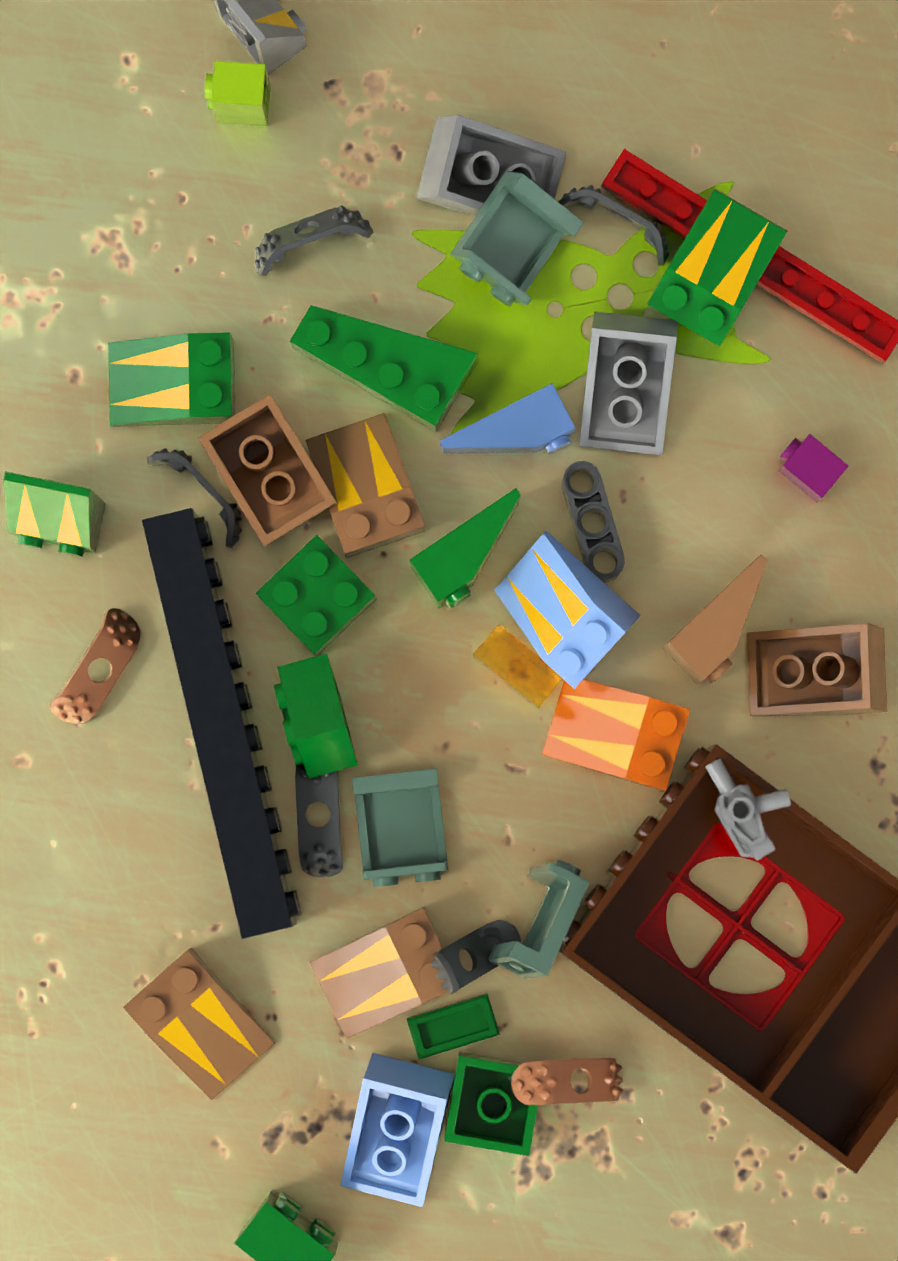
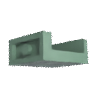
M505 171L450 255L462 263L459 270L476 282H480L483 279L492 286L490 294L503 304L511 306L514 302L527 306L532 298L525 292L563 235L575 237L584 222L524 174Z
M437 768L352 778L363 865V880L373 879V887L399 884L398 876L415 874V882L440 880V871L448 870Z
M557 860L556 864L546 863L545 865L531 868L527 876L545 885L547 892L523 944L518 941L495 944L488 960L524 979L547 976L590 883L579 877L581 871L577 867Z

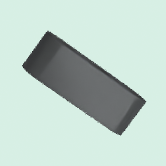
M577 461L571 464L565 471L562 480L563 494L584 565L604 583H609L615 580L622 572L625 564L624 553L601 474L592 463ZM576 472L587 473L593 481V487L587 492H577L570 485V477ZM588 512L599 513L604 519L605 526L603 530L598 533L587 532L581 523L583 515ZM600 552L610 553L616 560L615 570L607 574L600 573L593 565L594 556Z

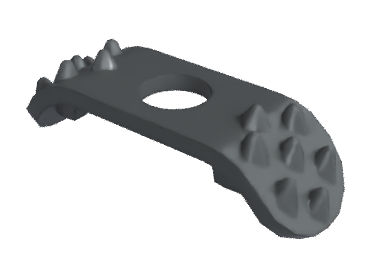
M589 185L586 188L581 187L579 191H576V188H572L568 194L565 193L561 200L558 201L565 208L577 204L593 209L596 204H599L644 230L645 241L652 245L657 252L658 266L665 264L669 256V252H666L668 242L665 241L666 234H662V225L657 226V221L650 223L601 194L600 188L594 190L593 185Z
M342 205L282 226L269 233H265L260 246L255 248L257 274L266 276L272 264L284 259V252L337 232H341L343 237L357 233L369 238L374 233L369 221L364 220L358 210L353 212ZM317 226V228L310 233L298 234V232L304 228Z
M164 448L160 452L156 451L148 456V465L166 464L178 473H182L187 469L223 507L219 515L227 527L225 546L233 548L240 539L239 535L242 532L239 526L242 522V518H240L241 511L237 508V504H229L191 464L192 456H187L183 450L169 452Z
M304 764L296 765L295 772L300 865L302 870L309 875L331 877L340 873L343 869L338 786L339 771L308 778ZM315 802H322L330 809V819L322 827L312 826L306 817L308 807Z
M496 920L472 931L432 954L434 958L432 967L439 969L436 978L444 980L442 989L449 990L453 994L460 988L498 967L497 964L488 960L495 944L513 941L521 943V937L516 927L508 921ZM461 949L466 950L471 956L473 963L471 971L464 969L460 963L459 952Z

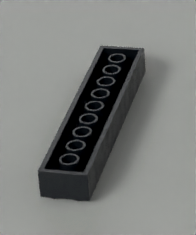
M192 508L143 519L142 524L241 938L245 939L293 927L297 924L295 917L302 915V909L297 890L289 891L285 875L292 873L287 849L279 850L275 833L282 832V826L277 807L269 808L265 792L272 791V784L267 766H259L255 752L263 749L257 725H254V723L249 724L246 710L253 708L248 686L244 682L239 683L236 669L243 668L238 644L234 640L229 641L226 628L233 627L228 603L224 599L219 600L216 587L223 586L218 562H215L214 557L209 558L206 548L213 545L209 523L205 521L204 516L199 517Z

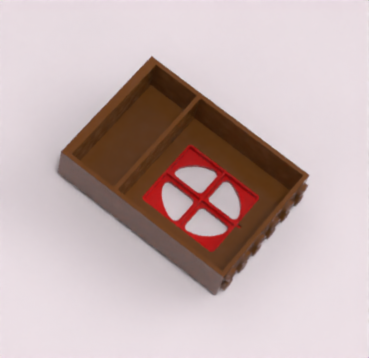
M715 744L707 749L702 746L695 751L684 766V769L690 772L681 784L678 781L673 782L660 798L659 803L664 808L656 818L647 816L633 835L639 841L629 853L626 850H622L611 864L608 871L614 875L606 886L602 887L597 884L585 899L583 905L588 910L579 922L573 919L559 951L857 1174L898 1118V879L791 799V806L760 813L763 829L774 845L775 851L757 861L754 857H741L715 812L717 799L721 794L705 766L720 758L735 785H748L755 797L779 790L719 745ZM732 856L760 863L764 867L765 874L743 905L737 911H730L691 882L689 873L692 868L708 859ZM781 882L788 884L794 891L806 917L807 945L803 954L797 958L787 954L751 925V919L774 887ZM675 893L685 895L720 921L723 926L720 936L701 962L694 968H688L683 964L669 938L666 911L667 904ZM738 939L748 942L780 966L785 972V977L778 986L753 994H738L717 989L710 984L709 976L732 944Z

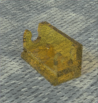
M500 624L491 631L487 639L477 648L472 656L537 710L563 679L537 654Z

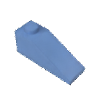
M552 383L440 440V447L443 453H537L546 448L550 454L571 443L568 436L574 434L575 426Z

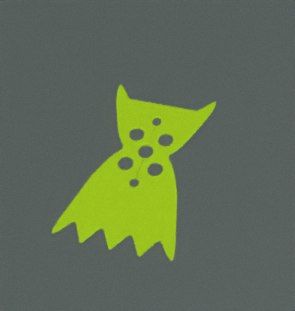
M729 181L717 184L698 193V195L707 201L714 189L727 195L732 189L734 182ZM662 226V234H666L665 241L668 242L666 252H669V256L665 264L659 266L658 271L651 277L639 276L633 268L634 258L641 252H651L657 257L656 250L645 241V231L642 229L632 235L613 255H605L594 248L567 240H560L525 292L532 298L529 304L526 306L513 302L511 306H507L490 294L493 287L483 279L480 282H476L459 270L462 263L450 255L465 231L446 229L413 231L411 233L413 237L444 253L446 256L416 286L454 302L453 308L426 333L427 337L478 353L479 358L477 365L460 394L473 398L474 404L457 422L451 434L552 383L557 391L586 374L590 341L581 332L583 321L590 316H594V311L644 317V312L649 307L647 305L649 299L684 239ZM588 264L595 269L597 280L591 288L581 290L573 285L571 273L577 265ZM624 284L632 290L633 301L628 308L623 310L615 309L609 304L608 300H605L612 286ZM551 302H559L562 305L563 312L559 317H552L548 314L547 307ZM678 323L676 354L738 364H761L771 360L764 353L740 341L737 338L734 324L719 347Z

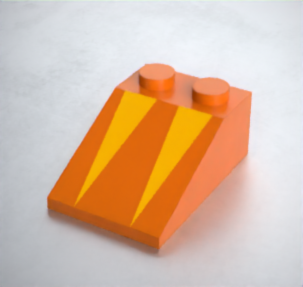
M583 679L574 689L564 680L542 755L664 792L668 786L690 709Z

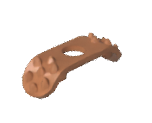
M112 608L104 614L98 633L63 689L51 699L50 710L56 717L65 722L83 724L89 721L101 708L139 644L140 629L129 614L116 608ZM104 658L110 664V674L105 680L100 682L91 680L88 675L89 665L95 659Z
M615 1058L526 1062L516 1068L512 1076V1090L516 1098L525 1105L619 1101V1097L624 1093V1090L618 1086L623 1082V1079L617 1075L622 1070V1066L616 1063ZM577 1068L583 1070L588 1078L587 1089L581 1094L575 1092L570 1083L571 1074Z

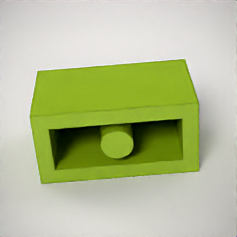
M214 61L213 74L207 73L205 78V99H208V109L214 110L217 122L267 126L270 82L266 65Z

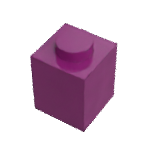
M809 434L803 442L795 437L780 455V458L785 463L779 469V472L817 503L849 466Z

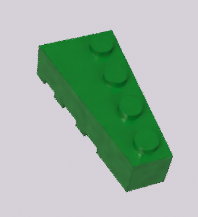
M312 305L289 341L294 350L435 432L438 431L479 361L478 353Z

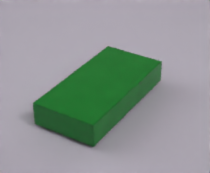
M488 993L407 1018L419 1060L500 1035Z

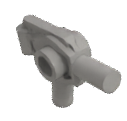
M720 758L705 766L721 794L718 796L715 812L740 856L754 857L757 861L775 851L774 845L763 829L760 813L791 806L787 789L755 797L748 785H735Z

